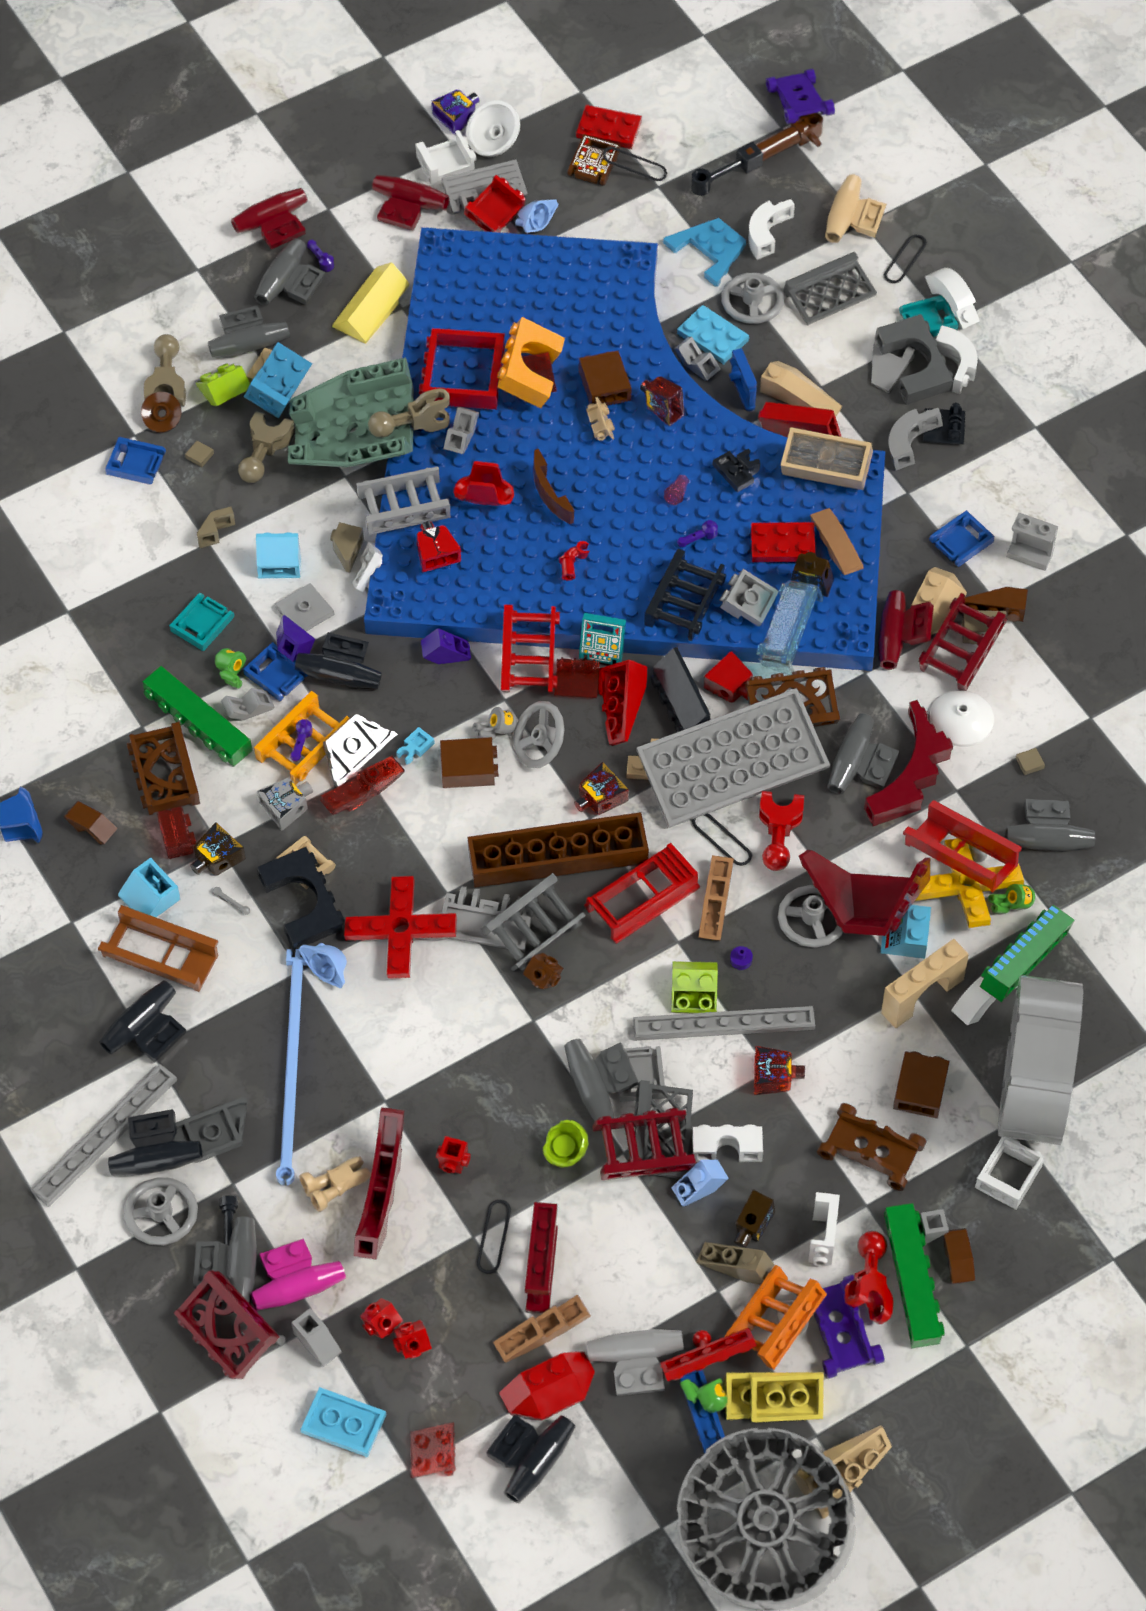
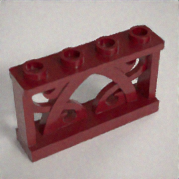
M209 1270L203 1277V1281L179 1309L175 1310L174 1314L178 1317V1323L193 1334V1340L199 1345L204 1346L208 1351L207 1355L223 1367L222 1371L230 1379H243L252 1366L271 1344H275L280 1336L220 1271ZM212 1287L213 1289L211 1291L208 1301L202 1299V1297ZM223 1300L227 1303L225 1310L217 1308V1305L222 1306ZM197 1304H202L206 1306V1311H196L201 1315V1319L197 1321L192 1316V1309ZM235 1312L237 1317L234 1322V1331L237 1338H218L215 1328V1314L229 1315ZM244 1322L247 1325V1329L241 1332L240 1325ZM260 1339L261 1341L251 1351L248 1344ZM239 1346H242L245 1358L241 1364L237 1365L231 1359V1355L235 1352L237 1358H240L241 1349Z

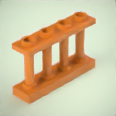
M775 1265L724 1337L748 1327L752 1332L755 1326L771 1332L772 1334L765 1343L755 1340L757 1346L751 1349L758 1351L757 1354L765 1365L774 1370L827 1294L819 1282L810 1278L804 1287L788 1281V1277L781 1267ZM781 1289L798 1295L791 1306L775 1300ZM768 1307L785 1314L778 1325L761 1318Z

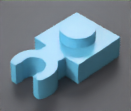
M418 727L404 740L405 746L397 750V757L400 758L404 754L408 755L405 758V764L408 765L413 761L415 754L421 757L435 744V740Z

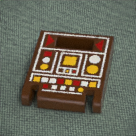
M583 135L568 168L567 175L572 176L575 171V178L597 184L599 176H602L600 185L605 186L614 165L604 160V150L593 148L592 146L602 149L612 146L620 149V145ZM608 150L606 152L607 159L615 162L619 151Z

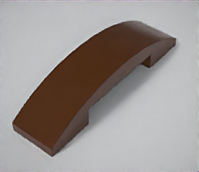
M536 449L534 452L533 476L537 491L546 506L557 517L568 524L574 523L575 511L566 495L558 498L546 478L547 462L540 450Z

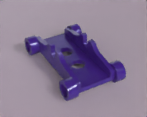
M808 69L804 73L776 79L775 77L766 78L768 93H778L787 124L796 123L799 120V116L816 112L826 116L835 114L833 100L822 101L813 84H816L814 69ZM800 98H807V100H803V101L798 100V99H800Z
M853 1275L843 1277V1281H840L839 1284L823 1288L827 1295L813 1313L830 1359L822 1361L827 1379L837 1377L838 1372L873 1362L874 1365L885 1362L880 1344L870 1346L862 1318H859L858 1307L852 1308L845 1303V1286L854 1280ZM833 1311L840 1312L843 1319L840 1322H833L829 1318L830 1313ZM842 1332L848 1333L851 1340L846 1344L840 1343L837 1339L838 1334Z

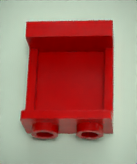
M495 175L490 185L473 203L470 201L465 206L464 215L483 231L500 233L518 214L519 210L524 207L526 199L523 193L513 189L505 178Z

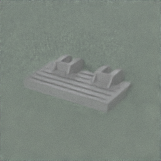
M517 160L443 177L441 182L445 194L450 197L449 206L452 213H460L461 205L463 211H465V206L470 201H475L490 185L495 175L505 178L513 189H517L524 196H527L528 193Z
M462 886L460 888L457 904L455 903L456 894L446 893L441 914L456 913L457 931L456 937L444 938L507 949L497 934L494 935L490 932L485 936L481 928L508 908L510 895H504L501 911H498L499 902L481 899L479 907H477L480 889H474L471 906L464 905L467 887ZM524 907L523 914L520 916L530 928L533 911L530 908ZM507 919L502 923L505 926L503 929L519 950L525 952L527 938L514 921L511 922Z

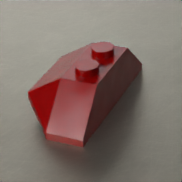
M584 1351L561 1353L520 1373L499 1392V1395L510 1415H519L543 1421L584 1401L595 1375V1370Z

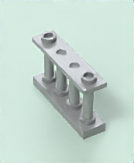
M438 466L356 483L358 499L366 498L371 514L366 516L368 534L371 535L419 525L426 521L433 522L451 518L449 500H440L435 483H440ZM427 485L432 502L420 504L415 488ZM407 489L412 506L399 509L395 492ZM387 494L391 511L379 513L374 496Z

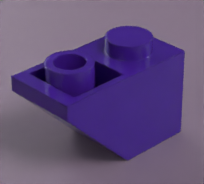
M286 615L282 616L276 632L277 649L293 662L296 661L298 653H310L315 638Z
M437 628L421 640L423 658L436 664L462 662L471 659L469 641Z

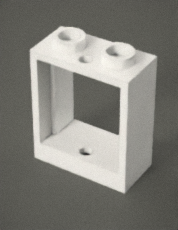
M1002 1137L979 1174L975 1188L1017 1210L1040 1171L1045 1156L1041 1155L1034 1148L1022 1145L1017 1139ZM1003 1152L1032 1167L1019 1190L990 1176Z

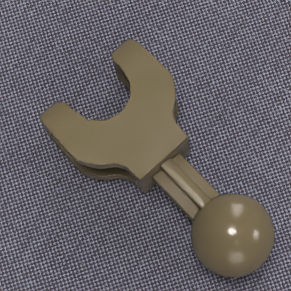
M170 334L160 335L154 342V352L160 358V367H155L154 373L144 382V400L153 393L167 392L172 394L181 406H185V383L181 376L176 374L175 367H172V359L179 352V342Z
M444 389L426 391L415 401L408 403V412L393 416L384 411L376 412L370 417L368 428L378 438H385L393 432L394 427L408 423L412 424L414 430L424 429L427 432H435L445 429L450 424V416L444 410L450 402L449 393ZM439 397L444 398L443 400L434 401ZM437 418H443L444 420L439 421V420H436V419H437Z
M259 411L254 413L250 420V434L254 452L251 457L244 458L239 464L238 473L242 480L248 483H255L263 477L265 469L262 461L265 455L273 456L276 450L283 449L289 445L294 434L293 420L284 419L280 425L275 427L268 426L264 418L265 413Z

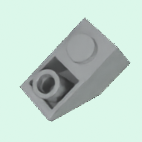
M311 1308L292 1322L293 1333L322 1367L342 1353L326 1325Z

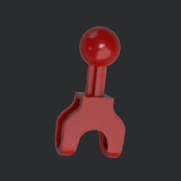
M762 791L759 818L768 827V834L772 835L771 844L764 849L762 860L764 865L772 871L783 870L790 862V852L784 846L785 836L790 837L791 830L802 822L804 795L795 794L792 803L787 806H780L773 801L772 792Z
M868 1231L859 1238L857 1244L859 1254L865 1259V1269L855 1273L854 1280L845 1286V1303L852 1308L866 1303L869 1318L878 1325H881L888 1321L893 1313V1297L886 1283L887 1277L877 1271L878 1260L886 1254L888 1246L885 1237L881 1233Z

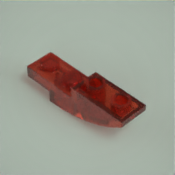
M390 756L357 772L355 779L322 794L320 801L332 815L345 809L350 812L388 788L404 774L405 770L393 756Z

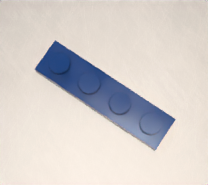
M703 1370L690 1372L680 1378V1382L687 1379L691 1380L698 1388L707 1384ZM686 1397L705 1454L706 1449L724 1438L725 1435L717 1412L709 1413L704 1410L699 1399H697L696 1403H693Z

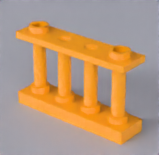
M310 691L254 747L255 757L261 763L267 758L277 761L290 771V779L296 785L299 781H303L307 777L308 772L326 755L323 742L341 727L349 717L346 716L339 723L319 708L318 695ZM310 715H315L333 728V730L325 737L312 728L313 733L310 737L319 744L312 751L303 746L301 755L305 758L296 765L277 752L276 749L284 743L294 749L296 740L290 735L296 730L297 722L307 719Z

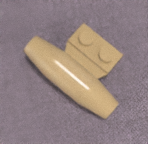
M850 174L846 177L836 193L829 212L825 237L832 243H838L850 225L856 232L874 238L876 236L887 204L870 198L859 199L862 180L857 175Z

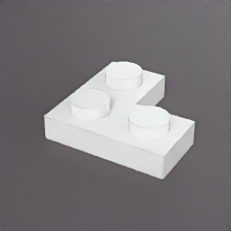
M371 541L367 543L359 558L362 566L353 581L355 588L362 592L366 587H369L370 576L382 564L383 555L375 547V543Z

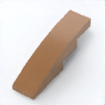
M828 508L811 514V521L814 522L815 527L818 529L820 539L828 548L829 556L843 575L864 569L853 544L832 510Z
M712 855L698 938L721 941L734 858Z
M576 1295L559 1307L553 1306L537 1318L532 1316L493 1343L504 1362H508L567 1332L591 1317V1314L580 1296Z

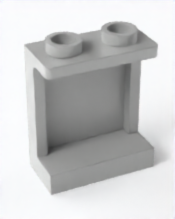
M1018 513L1012 525V543L1006 557L1046 571L1053 556L1058 526Z

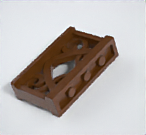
M820 667L808 673H805L804 670L792 672V675L784 676L783 673L771 675V678L765 679L762 676L751 677L750 681H747L745 684L749 706L760 702L755 697V692L759 688H766L768 690L767 695L761 694L765 700L780 695L789 688H797L798 692L808 699L804 702V706L813 705L808 709L812 710V714L809 717L814 727L838 724L840 720L831 669L826 670L825 667ZM815 680H821L826 685L825 692L820 696L815 695L820 686L818 688L812 686V682ZM806 681L805 686L798 683ZM781 685V686L775 691V689H774L773 686ZM827 696L831 710L828 713L820 701Z
M180 722L172 723L169 727L136 735L129 734L130 742L127 743L129 756L134 755L135 758L131 763L134 773L138 772L139 778H136L138 791L143 790L144 796H140L143 809L147 808L149 815L192 804V806L200 804L199 793ZM168 739V740H166L165 742H163L162 744H159V742H158V741H160V740ZM151 743L156 747V749L153 750V748H151L150 746H145L146 749H148L146 753H142L139 750L141 745ZM165 752H168V754H170L171 752H175L176 755L174 757H169L165 754ZM160 757L168 763L181 764V766L175 768L170 773L168 781L162 780L151 773L152 767ZM140 759L146 760L143 765V768L141 766ZM180 775L183 777L181 780L175 779V783H173L175 776ZM145 780L152 784L148 787V789ZM164 790L168 791L164 799L154 800L151 797L155 791L159 792L158 798L163 795ZM172 792L185 793L177 796H172Z

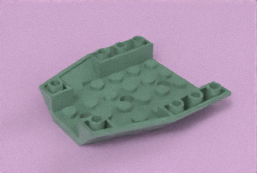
M406 357L348 370L290 399V416L295 423V445L288 446V463L350 467L412 452L413 427L411 423L394 427L393 432L385 438L374 436L368 428V421L376 412L384 411L391 416L408 412V403L413 402L414 388Z

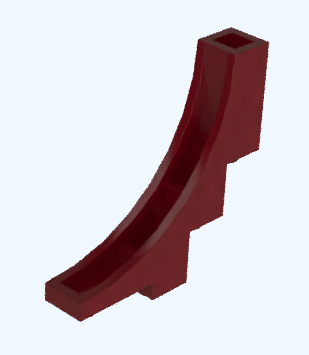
M918 700L909 702L908 716L915 736V749L910 762L893 783L882 791L865 798L864 810L872 826L920 811L922 801L924 800L921 789L936 785V778L939 774L936 764L947 761L951 757V751L953 750L951 739L947 738L943 731L936 733L935 726L932 723L930 724L927 719L926 709L920 706Z
M384 1107L380 1110L373 1167L363 1213L355 1234L354 1257L377 1260L386 1238L388 1214L394 1202L395 1181L401 1168V1144L405 1110Z

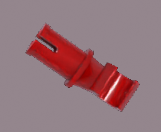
M586 541L578 542L575 547L567 550L559 558V563L562 566L563 580L571 581L575 579V557L585 559L589 554V551H583L587 550L589 545Z

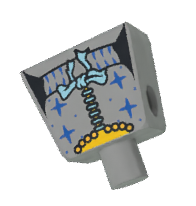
M286 778L258 790L257 793L259 803L282 831L308 809L305 797L313 793V789L307 781L296 786L290 778Z

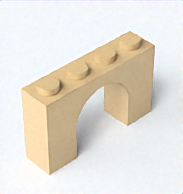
M955 939L949 941L885 987L881 1014L895 1029L913 1017L916 1001L934 982L937 981L948 992L964 980L969 954Z

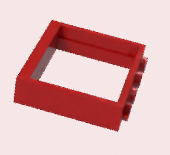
M432 328L431 336H427L426 348L429 351L424 354L426 368H422L424 384L420 383L419 394L434 389H444L450 396L448 406L497 410L499 388L497 387L499 378H497V375L503 366L501 360L505 351V333ZM437 345L494 349L489 391L431 387ZM439 397L434 401L443 400L444 398Z

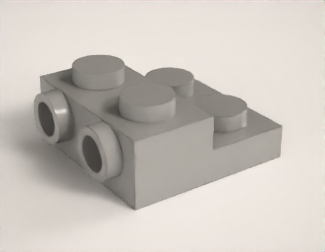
M743 569L738 575L734 574L728 583L731 588L729 591L726 589L722 594L720 601L723 603L720 608L736 618L743 616L757 626H760L779 591Z

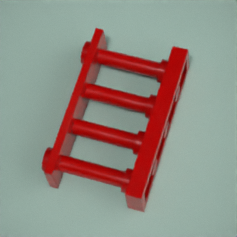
M504 605L502 692H510V687H514V685L548 686V693L553 694V688L557 689L558 677L554 676L555 626L560 625V612H556V606H551V614L517 613L513 605ZM517 621L551 622L550 635L517 634V632H513V623H517ZM516 642L550 644L549 656L516 655V653H512V644H516ZM515 664L549 665L548 678L518 677L515 674H511V666H515Z

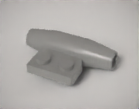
M650 1329L616 1333L587 1342L589 1361L617 1362L614 1370L617 1396L665 1391L662 1367L657 1357L684 1350L682 1331Z

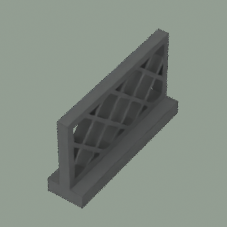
M855 251L787 280L783 290L787 297L790 296L807 325L874 297L877 294V291L858 263V256ZM856 269L859 277L858 279L847 276V273ZM838 278L843 281L840 287L830 284V280ZM844 282L855 283V290L844 288ZM820 285L826 288L824 294L812 291L813 287ZM858 285L867 287L869 292L865 294L857 292ZM827 289L839 291L838 297L826 295ZM800 292L808 294L807 301L798 299L796 294ZM841 292L853 295L849 301L839 298ZM810 296L821 298L820 306L809 303ZM824 300L835 303V307L831 309L822 307ZM807 307L818 310L817 315L809 317L806 312Z
M640 1080L636 1089L634 1116L643 1115L647 1111L663 1113L661 1107L668 1101L674 1108H678L679 1111L686 1109L685 1126L680 1131H684V1136L682 1134L681 1136L684 1152L688 1155L693 1090L649 1084L650 1081ZM652 1091L661 1092L666 1099L657 1105L652 1099ZM677 1094L687 1096V1104L682 1108L672 1099ZM666 1123L659 1124L657 1126L658 1136L663 1142L660 1144V1147L662 1148L665 1145L674 1155L675 1150L669 1143L672 1140V1136L666 1140L658 1130ZM647 1125L634 1127L639 1158L646 1160L652 1155L651 1145L648 1142ZM687 1170L652 1175L681 1179L687 1173Z

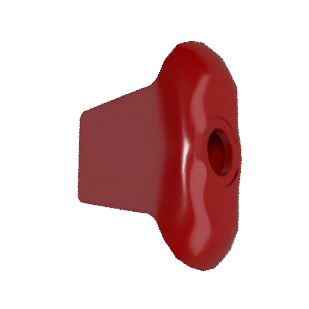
M474 461L470 475L461 478L456 483L454 495L456 498L469 503L500 506L508 505L512 502L514 489L508 482L502 479L498 464Z

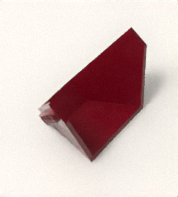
M806 850L798 856L802 867L807 870L813 885L819 890L825 905L831 910L837 925L841 927L844 933L886 936L891 931L895 932L900 926L903 916L930 881V858H924L917 863L910 877L849 873L813 850Z

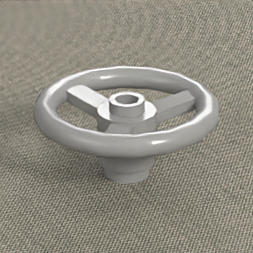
M745 273L734 277L726 284L722 291V305L726 313L735 320L746 324H760L770 321L780 313L784 305V293L780 285L771 277L760 273ZM745 282L743 288L737 287L739 283ZM775 293L776 304L773 309L766 314L758 316V305L762 302L763 296ZM729 294L743 297V301L750 307V316L741 314L732 307L729 301Z
M538 701L528 706L521 714L515 728V752L520 762L528 768H541L549 764L558 754L563 743L565 731L563 717L558 707L549 701ZM540 710L539 724L534 727L531 736L522 739L528 719ZM549 712L555 720L556 728L548 725ZM535 744L544 747L547 754L538 760H532L526 756L523 749Z
M814 885L798 887L786 894L779 905L777 918L781 930L789 940L801 946L817 948L827 946L840 938L843 930L838 925L832 933L827 936L825 935L822 921L824 919V912L828 907L825 905L824 899L812 895L804 900L803 908L789 906L793 900L802 895H821ZM786 916L802 917L807 925L813 927L816 939L804 938L795 933L788 925Z
M158 1177L144 1181L132 1191L125 1204L124 1218L128 1230L136 1239L148 1245L165 1246L178 1242L190 1232L197 1219L198 1205L194 1193L184 1183L173 1178ZM156 1187H167L165 1192H153L148 1197L147 1207L134 1209L137 1200L146 1191ZM177 1191L186 1198L189 1207L188 1218L181 1228L171 1216L173 1212L171 1200ZM151 1217L154 1221L164 1222L172 1234L151 1236L141 1231L136 1225L135 1220Z

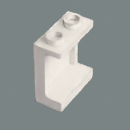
M459 130L455 131V139L426 148L423 142L416 144L417 159L431 184L442 181L443 177L474 170L475 153L469 149L467 138L462 136Z
M816 1192L813 1220L824 1221L827 1224L825 1240H811L808 1262L813 1263L815 1266L824 1267L832 1265L840 1195Z

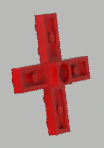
M414 876L391 878L390 915L345 918L344 936L346 941L388 939V979L410 978L413 938L456 937V913L413 915ZM399 926L408 927L404 932H395V929Z

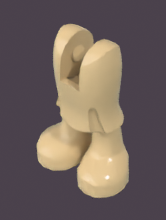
M360 1156L351 1158L334 1169L326 1170L325 1174L318 1177H313L309 1172L299 1175L306 1195L310 1197L312 1205L318 1212L325 1210L328 1203L335 1197L341 1196L345 1191L364 1183L371 1177V1172L368 1168L358 1170L364 1163ZM329 1184L331 1185L330 1188H328V1189H326V1190H324V1191H320L322 1188L326 1187L327 1185H329Z

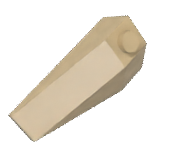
M779 361L771 362L761 376L760 392L790 405L834 410L835 417H837L842 409V406L809 378L798 369Z
M878 1426L824 1451L823 1454L834 1463L851 1492L855 1487L858 1488L863 1482L861 1479L869 1469L875 1468L892 1446L883 1427ZM801 1469L797 1475H794L804 1496L812 1493L814 1489L819 1487L813 1479L814 1477ZM840 1489L833 1491V1497L840 1498L842 1496ZM828 1507L815 1509L822 1519L829 1516Z

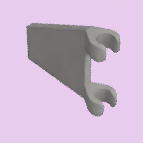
M875 341L873 345L871 385L889 393L907 365L913 360L915 349L907 347L902 358L892 353L882 355Z

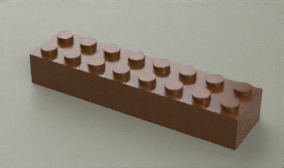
M641 812L467 837L474 888L546 878L552 873L555 876L637 865L649 859V848Z

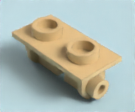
M596 397L597 403L589 404L587 408L590 422L594 423L591 425L594 436L599 441H602L606 436L610 435L613 440L612 431L615 428L611 419H608L607 416L610 414L606 403H601L598 397Z

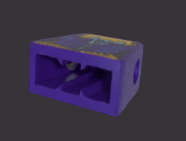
M454 90L431 101L432 115L455 135V131H461L467 126L470 117L476 111L475 105L480 102V99L475 92L466 96L460 90Z

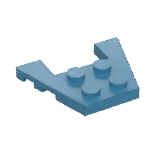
M720 218L666 236L663 238V244L674 253H677L689 243L694 245L716 263L704 272V278L715 287H718L723 276L729 271L731 264L736 261L746 246V239Z

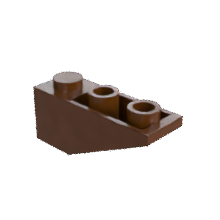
M1003 587L965 597V605L977 611H1006V620L1023 622L1028 589Z

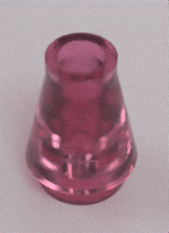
M679 475L665 489L664 499L671 505H678L683 501L689 479L686 476Z

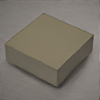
M196 441L185 454V458L203 467L213 456L214 449Z
M1036 748L1016 754V760L1024 775L1045 768V764Z

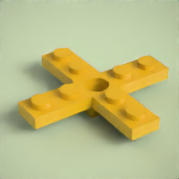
M958 838L944 840V846L954 850L962 840ZM965 843V847H962L957 853L973 861L969 846ZM1019 864L997 889L1008 888L1012 884L1024 885V877ZM1004 866L987 869L997 874ZM951 868L952 873L930 876L929 883L915 900L957 895L958 901H961L968 928L991 925L990 914L983 895V891H990V889Z

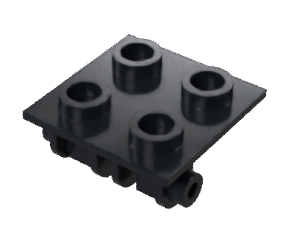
M953 403L950 406V410L939 409L943 426L924 432L923 442L964 445L965 411H962L959 403Z

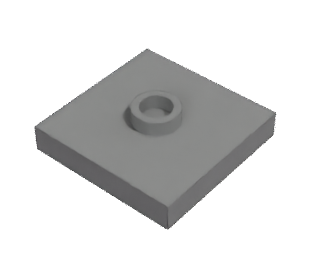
M311 583L276 603V608L283 616L286 615L306 632L335 615L334 610Z

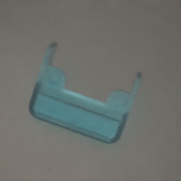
M788 580L786 584L782 583L779 595L781 597L764 643L759 644L756 654L759 655V661L763 667L792 675V672H794L792 662L816 600L822 602L824 598L819 586Z

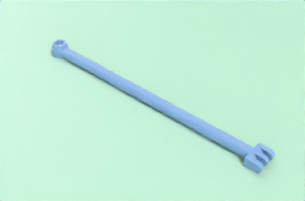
M287 949L286 964L292 965L281 1161L280 1167L276 1171L277 1181L281 1185H285V1180L282 1179L285 1175L290 1176V1178L286 1179L287 1185L293 1183L295 1179V1173L292 1168L302 975L303 966H308L304 958L301 957L299 949H296L295 957H292V949Z

